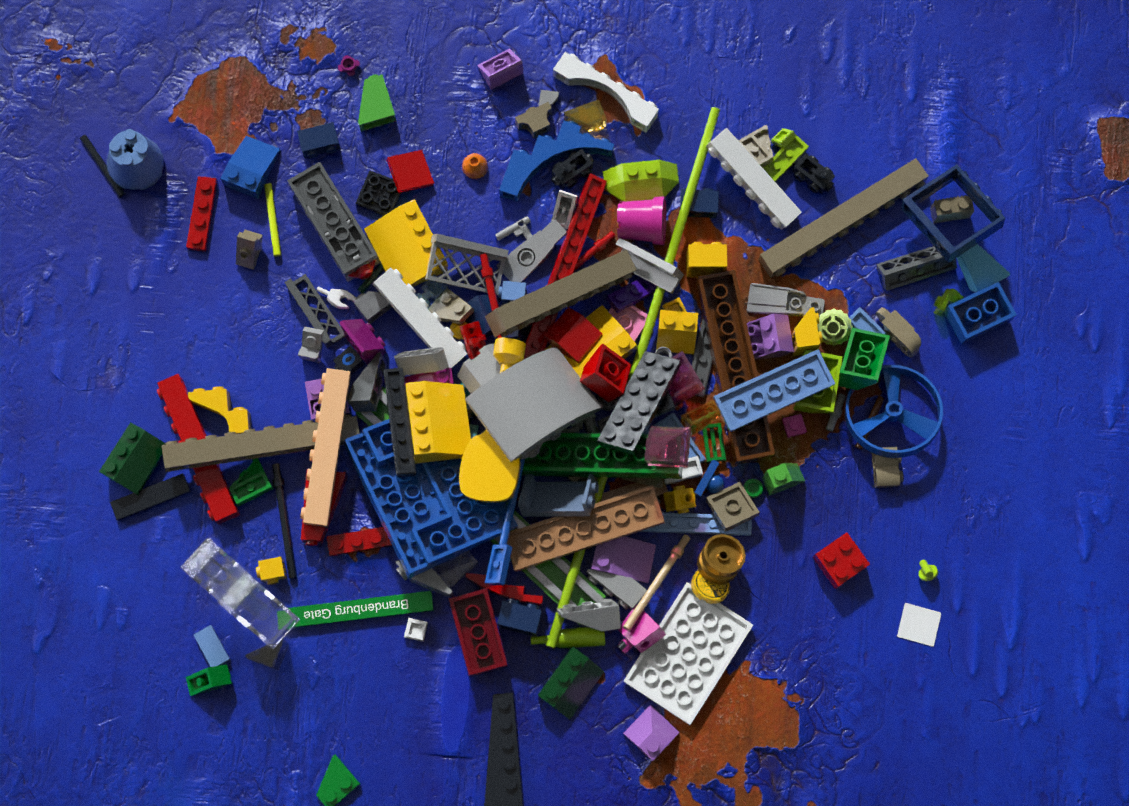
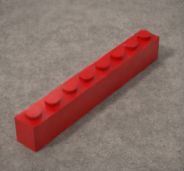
M176 374L158 382L159 389H157V393L160 399H164L167 405L164 406V410L168 417H172L174 422L171 424L175 434H179L181 439L178 443L185 442L188 438L205 439L207 435L196 409L188 397V391L182 377ZM219 464L193 468L195 472L193 479L197 486H201L203 492L200 495L203 502L209 505L210 510H207L210 519L221 524L239 516L240 513Z

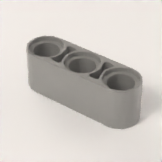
M443 347L406 351L394 356L397 368H403L404 375L437 372L449 367Z

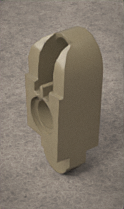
M881 307L876 312V316L883 324L886 335H890V340L906 356L912 358L919 352L921 346V338L914 331L915 328L896 310L890 313Z

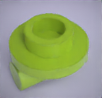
M926 560L919 562L921 567L919 577L921 580L931 581L938 575V569L935 565H928Z

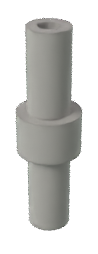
M838 395L834 412L829 413L830 419L826 430L833 432L837 419L842 414L841 409L846 398L845 395Z

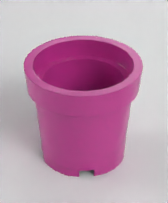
M665 196L654 197L652 200L620 201L617 209L618 239L653 242L654 245L664 246L667 222Z

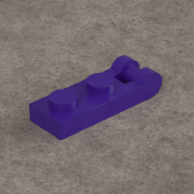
M640 278L607 295L606 300L615 312L619 313L653 295L656 285Z

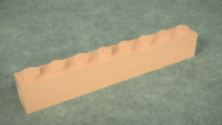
M327 368L326 373L322 374L321 385H324V390L319 393L318 399L321 409L316 412L315 423H318V429L313 432L312 442H315L314 450L311 449L309 461H312V468L307 471L306 480H309V487L305 488L303 500H306V507H302L300 519H304L303 523L307 525L328 527L351 378L350 371Z

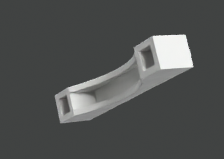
M565 52L553 69V76L568 86L586 85L610 94L624 108L630 123L647 133L658 116L659 109L656 104L651 101H645L634 91L630 92L622 83L612 81L607 74L599 73L591 64L581 62L574 54Z

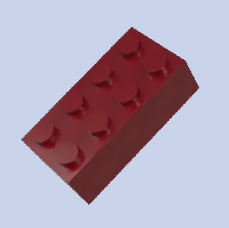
M487 588L449 598L469 676L473 677L508 667Z

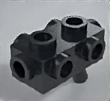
M582 149L578 152L574 151L563 163L560 161L553 166V177H551V180L556 187L561 186L562 189L565 187L570 189L576 185L578 178L581 176L586 178L592 173L591 169H593L594 160L589 153H585ZM577 165H583L581 168L577 169Z
M805 153L802 158L799 156L793 163L794 177L800 182L805 181L808 183V187L812 192L823 194L824 191L829 192L834 186L833 180L835 175L833 171L819 164V161L814 156H809Z

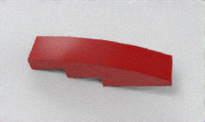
M466 573L467 580L482 589L487 588L489 592L526 604L538 606L543 604V596L524 594V586L488 585L485 583L486 575Z

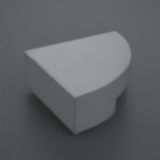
M541 90L539 106L546 102H549L550 106L558 100L559 92Z

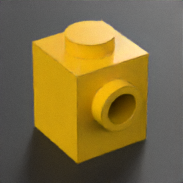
M282 557L258 561L259 566L256 567L257 577L261 578V581L264 583L267 582V585L279 583L280 579L287 578L285 563Z

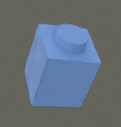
M503 281V287L499 286L498 298H501L502 304H507L509 301H514L526 295V283Z

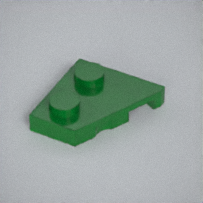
M259 458L252 459L253 462L246 470L244 469L238 480L234 481L229 487L238 507L273 489Z

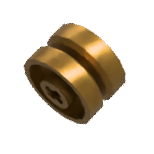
M725 534L714 535L708 539L697 559V567L700 574L707 581L718 585L727 584L734 580L743 566L746 554L741 543L734 537Z

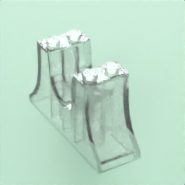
M207 538L180 567L214 596L218 603L272 649L279 644L300 620L210 538Z

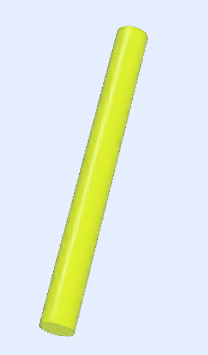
M267 183L264 184L273 255L278 257L281 256L273 190L272 184Z

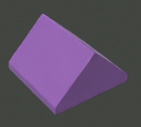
M510 49L477 65L491 90L523 74L522 60Z

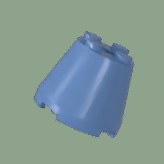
M132 129L120 132L112 139L109 144L107 169L116 184L124 189L144 190L154 185L160 179L164 158L155 142Z

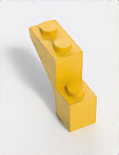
M213 387V390L206 391L203 388L194 389L193 392H188V397L193 404L226 418L229 432L240 434L244 433L245 430L251 429L250 412L244 407H236L231 411L230 393L224 387Z

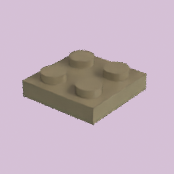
M740 482L706 497L707 504L725 532L759 516L760 513Z

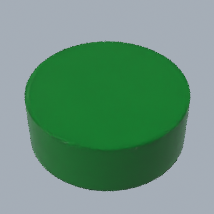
M749 479L743 486L751 499L758 498L763 491L762 483L757 479Z

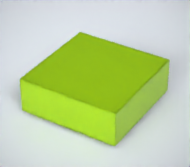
M782 128L771 139V142L774 146L785 148L797 135L792 130Z

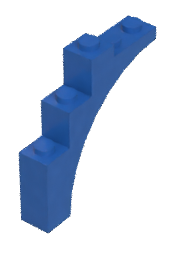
M563 120L557 140L548 135H538L532 155H529L525 150H513L499 189L500 196L518 202L525 186L545 166L581 149L585 153L612 157L614 144L608 139L600 140L594 138L589 133L581 134V126L578 123Z

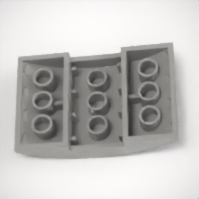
M557 347L541 351L518 362L489 380L465 399L510 462L540 446L543 441L568 426L576 425L603 408L588 387L580 382L579 375Z

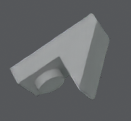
M304 327L302 347L298 353L302 360L321 362L323 330Z

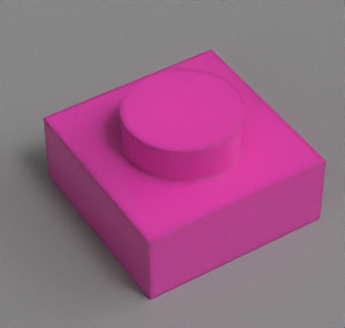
M801 414L782 419L787 438L807 432Z

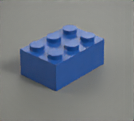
M999 282L948 305L944 310L961 345L1012 321L1017 315Z

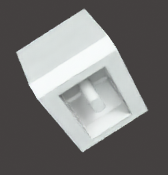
M559 190L551 222L555 219L563 228L568 229L577 206L578 195Z

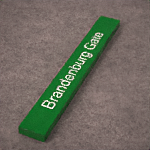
M432 591L275 609L278 630L434 611Z

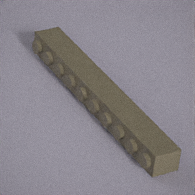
M915 158L761 253L758 260L770 278L775 275L778 277L785 273L786 268L789 266L795 267L801 263V259L805 256H813L821 246L824 248L833 243L834 238H842L852 227L855 229L860 227L868 217L870 219L876 217L881 209H889L895 204L897 199L901 198L903 200L911 194L910 191L915 188L918 190L926 185L925 182L929 176Z
M345 415L340 445H344L345 439L359 434L357 416ZM313 420L303 421L300 425L287 423L280 428L267 426L260 431L248 429L240 434L228 432L224 434L225 436L220 437L208 435L205 436V439L201 440L188 438L185 442L181 443L169 441L166 442V445H162L166 472L314 450L315 442H312L314 430L318 429V423H315Z

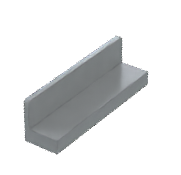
M621 238L616 242V245L622 251L627 249L637 269L633 274L669 293L674 292L684 276L677 267Z

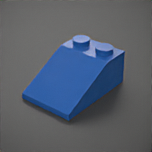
M246 136L227 163L221 177L223 185L259 199L281 149Z

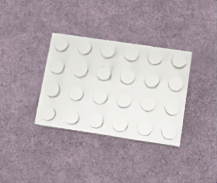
M687 582L659 625L666 635L640 654L623 682L685 723L691 725L753 624L720 603L709 604L703 599L700 600L693 593L691 584Z

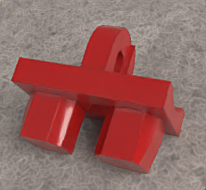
M479 321L460 326L461 336L464 339L466 352L470 359H474L481 354L479 350L486 345V336L482 334Z

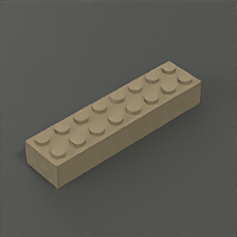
M626 249L500 306L486 315L485 318L494 337L501 335L504 338L518 329L521 330L529 326L533 322H539L549 315H554L566 307L577 304L581 300L591 298L597 293H602L614 285L617 286L625 282V280L632 277L631 273L637 269Z

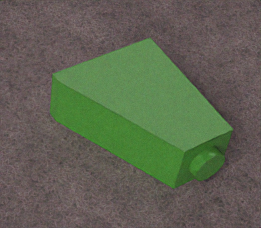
M375 74L369 76L368 79H364L358 119L360 130L365 131L395 122V113L383 75Z
M783 463L768 469L762 477L769 496L805 482L797 463Z

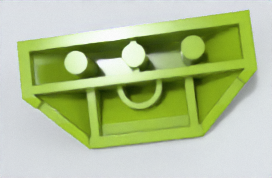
M663 160L622 163L603 171V179L607 181L605 191L620 201L652 200L654 197H666L679 183L677 164Z

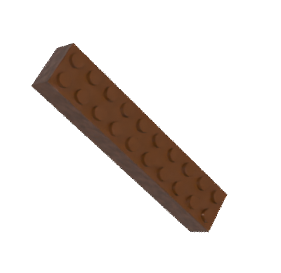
M735 270L698 276L696 280L719 394L758 377ZM767 416L732 432H729L727 428L734 465L774 457L775 451Z

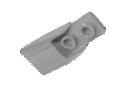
M554 219L542 231L531 236L505 258L503 274L509 281L523 282L549 257L555 248L554 245L567 234V231Z
M756 283L750 284L747 312L805 316L808 310L814 307L815 313H818L819 318L820 314H823L824 299L807 297L804 292L791 288Z

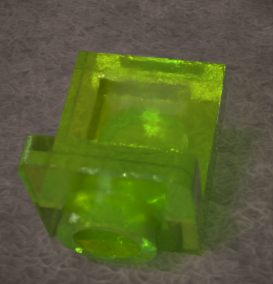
M947 288L942 296L938 295L933 304L936 308L933 313L940 316L944 312L949 300L955 303L963 299V296L957 290Z

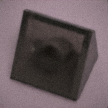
M280 638L245 656L252 662L279 671L289 644L285 639Z

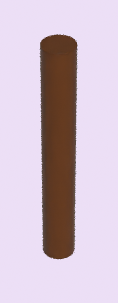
M877 397L868 418L878 415L885 400L884 397ZM870 431L862 437L867 440ZM857 442L855 448L862 450L863 447Z

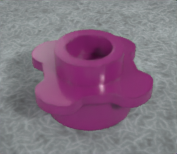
M346 55L338 66V70L353 76L360 63L358 60H354V58Z

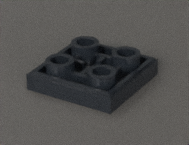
M369 170L355 204L384 216L395 209L401 193H398L392 178Z

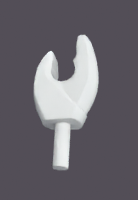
M317 287L316 290L327 295V301L338 309L349 308L340 302L342 298L353 302L356 301L354 295L343 289H331L329 292Z

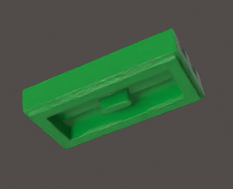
M721 423L702 425L706 463H711L712 460L725 462L726 456ZM707 428H710L713 458H710ZM714 428L718 430L721 457L717 456Z

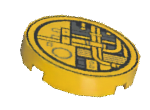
M699 570L693 575L691 581L692 591L700 600L703 599L709 604H718L728 595L730 583L721 585L711 583L703 578Z

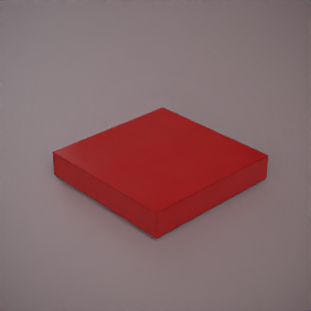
M422 150L387 157L386 161L398 193L433 186L434 181Z

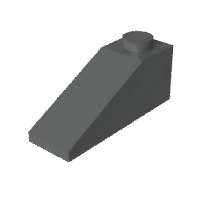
M381 353L375 355L352 384L351 391L348 394V403L355 412L377 410L384 380L383 369L387 367V362Z

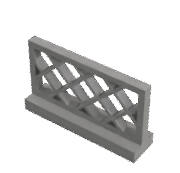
M441 234L432 235V247L426 280L488 293L484 283L485 278L482 280L477 270L482 268V264L474 268L469 260L474 256L480 258L481 254H487L489 262L492 260L499 261L498 269L493 272L494 276H492L495 282V293L498 295L505 258L508 257L509 250ZM437 247L443 248L447 254L441 260L435 254ZM456 252H461L465 258L459 264L452 257ZM449 257L454 267L446 272L441 262ZM467 262L472 271L464 276L459 266ZM437 265L444 273L438 278L431 276L432 269ZM455 269L461 276L456 282L452 281L448 275ZM473 273L479 281L474 286L470 285L466 279Z

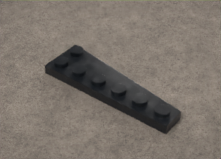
M513 693L493 694L484 806H523Z

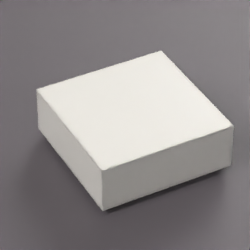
M408 618L404 638L424 642L428 622Z

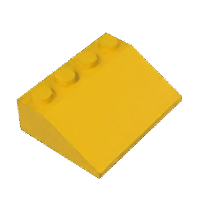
M414 199L395 208L364 228L385 272L389 268L397 269L403 276V282L406 285L409 283L412 287L427 281L425 278L432 247L431 237L433 235ZM437 247L435 254L441 260L444 258L441 249ZM444 260L441 264L447 272L448 263ZM438 265L432 269L431 276L433 277L443 274Z
M601 305L588 315L586 319L603 336L580 363L565 355L563 356L581 378L584 366L601 344L606 345L623 359H626L637 350V344L617 320Z
M431 381L406 383V398L415 464L462 458L465 448L471 440L464 385Z

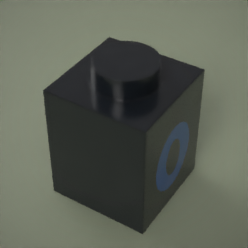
M349 346L333 360L336 365L333 367L334 369L350 371L351 375L365 364L352 346Z

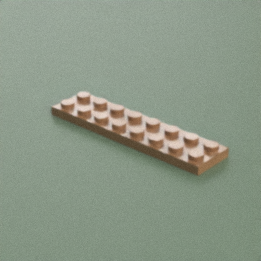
M651 485L596 503L595 507L591 510L590 516H556L510 531L507 545L512 546L510 558L514 571L517 572L664 524L665 521L654 487Z

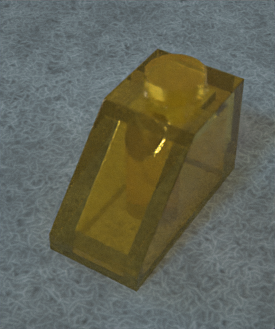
M599 99L564 112L565 121H574L581 126V129L588 132L593 130L595 132L600 131L607 123Z

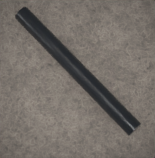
M87 135L81 136L80 140L118 197L121 198L126 195L124 190L111 178L107 165Z

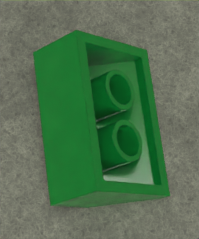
M852 328L839 373L838 386L859 390L878 383L890 335Z

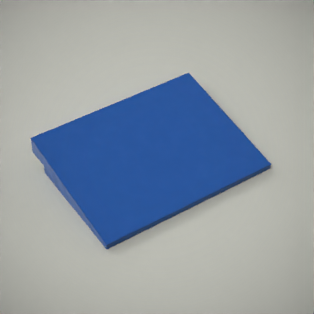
M389 419L362 429V433L344 440V447L408 579L501 535L507 509L506 501L492 503L466 497L462 493L459 484L462 458L415 464L416 476L396 478ZM514 517L512 519L510 531L518 527V524L515 521Z

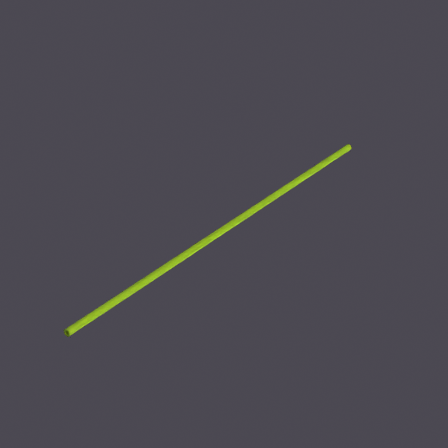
M716 107L711 108L664 260L673 265L707 156L708 148L706 145L711 142L720 109ZM658 286L655 289L627 384L649 345L665 292L664 289ZM608 477L597 478L599 490L598 493H595V504L601 501ZM586 549L574 553L557 609L568 605ZM557 611L546 646L556 648L564 618Z

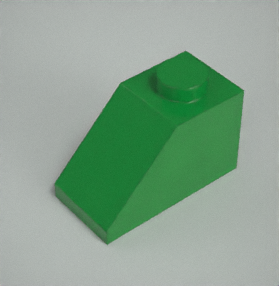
M227 664L208 667L186 677L190 696L220 689L232 684Z

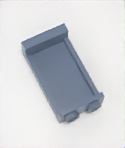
M526 474L518 506L523 517L590 516L592 508L595 507L594 497L595 493H598L599 485L595 481L593 474L588 475L587 481L536 482L533 474Z

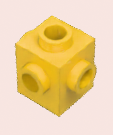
M685 485L673 487L674 491L663 493L666 512L677 510L678 514L689 512V508L696 507V497L693 488L685 489Z

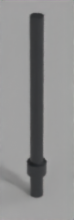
M280 463L272 464L274 475L272 482L273 488L276 489L289 579L297 576L283 489L285 483L284 478L281 476Z

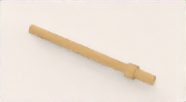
M684 535L678 545H675L671 550L670 557L624 624L623 628L625 630H631L676 560L680 559L683 555L684 548L691 539L688 535Z

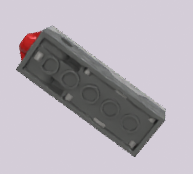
M321 162L287 180L291 191L346 281L349 282L354 278L366 279L372 275L374 266L380 264L378 255Z

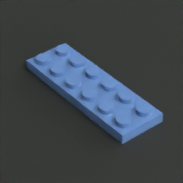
M818 349L717 394L713 399L729 432H732L835 385V382Z

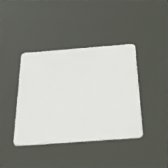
M905 603L897 637L934 646L941 612Z

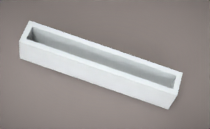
M727 128L706 145L709 154L721 162L720 165L726 172L732 174L735 183L742 186L746 190V195L758 203L760 211L771 218V223L776 228L783 229L802 213Z
M389 268L373 282V286L429 348H444L449 365L448 368H452L467 355L465 345L461 341L457 342L452 337L454 333L450 328L442 326L440 317L435 312L431 313L427 309L429 305L423 298L419 299L414 294L416 290L409 283L406 285L403 282L402 274L397 269Z

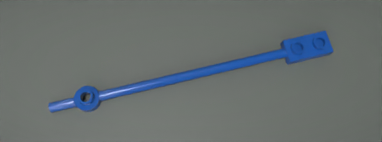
M520 458L518 484L513 498L508 499L499 545H493L485 579V583L488 585H505L512 546L507 545L525 459L521 460Z

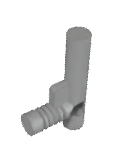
M526 216L496 233L495 236L498 241L512 233L516 237L523 234L526 239H529L533 235L526 225L531 223V221Z

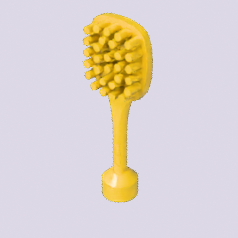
M512 338L495 339L493 357L501 365L500 373L524 360L526 348L524 342ZM487 430L480 435L474 436L468 442L462 456L459 473V484L462 493L473 500L492 503L503 502L513 498L519 479L520 457L510 462Z

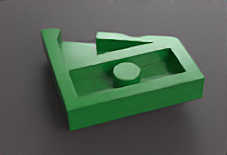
M336 754L333 755L316 794L325 806H336L360 784Z

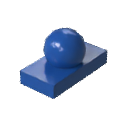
M715 460L711 461L694 492L695 497L699 500L705 489L714 494L721 491L724 487L723 479L718 475H713L719 465V462Z

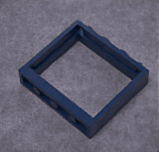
M957 164L902 200L901 210L948 263L1001 229L1005 222L1002 210L994 206L991 198L987 195L985 196L979 185L973 182L967 172L963 171ZM953 181L958 184L992 222L956 247H953L917 206V204Z

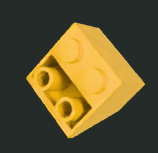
M814 307L808 310L791 335L794 348L793 356L802 355L804 350L816 351L820 347V343L823 342L822 333L818 331L817 327L819 315L815 313Z

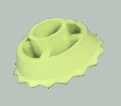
M836 309L826 310L825 313L820 314L819 324H817L818 331L822 333L823 341L827 345L831 344L833 346L847 341L853 328L848 314Z

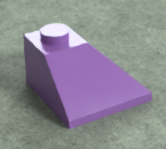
M650 705L623 734L653 761L679 732Z

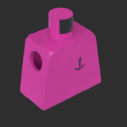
M637 604L620 625L621 628L618 629L625 638L617 646L625 654L633 646L642 653L666 635L664 630L644 610L630 631L623 628Z

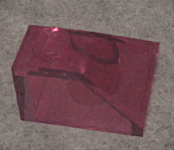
M651 426L646 440L644 459L649 466L688 467L691 428Z

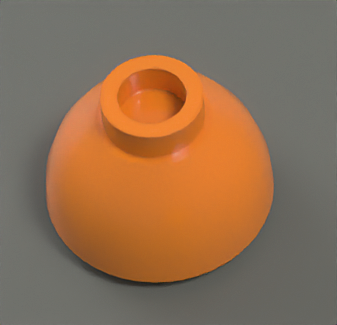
M473 153L466 156L463 160L462 170L467 177L479 179L486 174L488 163L482 155Z

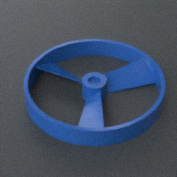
M884 365L880 374L884 375L889 400L884 413L853 424L849 414V400L855 390L850 389L845 404L846 425L853 438L871 453L887 458L912 456L924 450L936 437L943 418L942 400L936 387L923 374L905 366ZM900 374L915 379L928 389L937 405L938 422L903 409L902 404L898 402ZM887 419L891 422H901L926 440L913 448L889 450L868 442L862 436Z

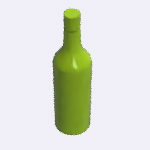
M591 627L561 629L556 647L563 649L605 646V631H599ZM549 635L531 637V645L546 644Z

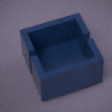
M508 599L507 602L503 601L497 622L498 628L536 637L542 610H539V606L527 603V606L520 605L519 601Z

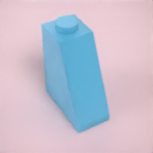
M978 244L957 257V261L971 291L978 292L1010 276L1009 271Z

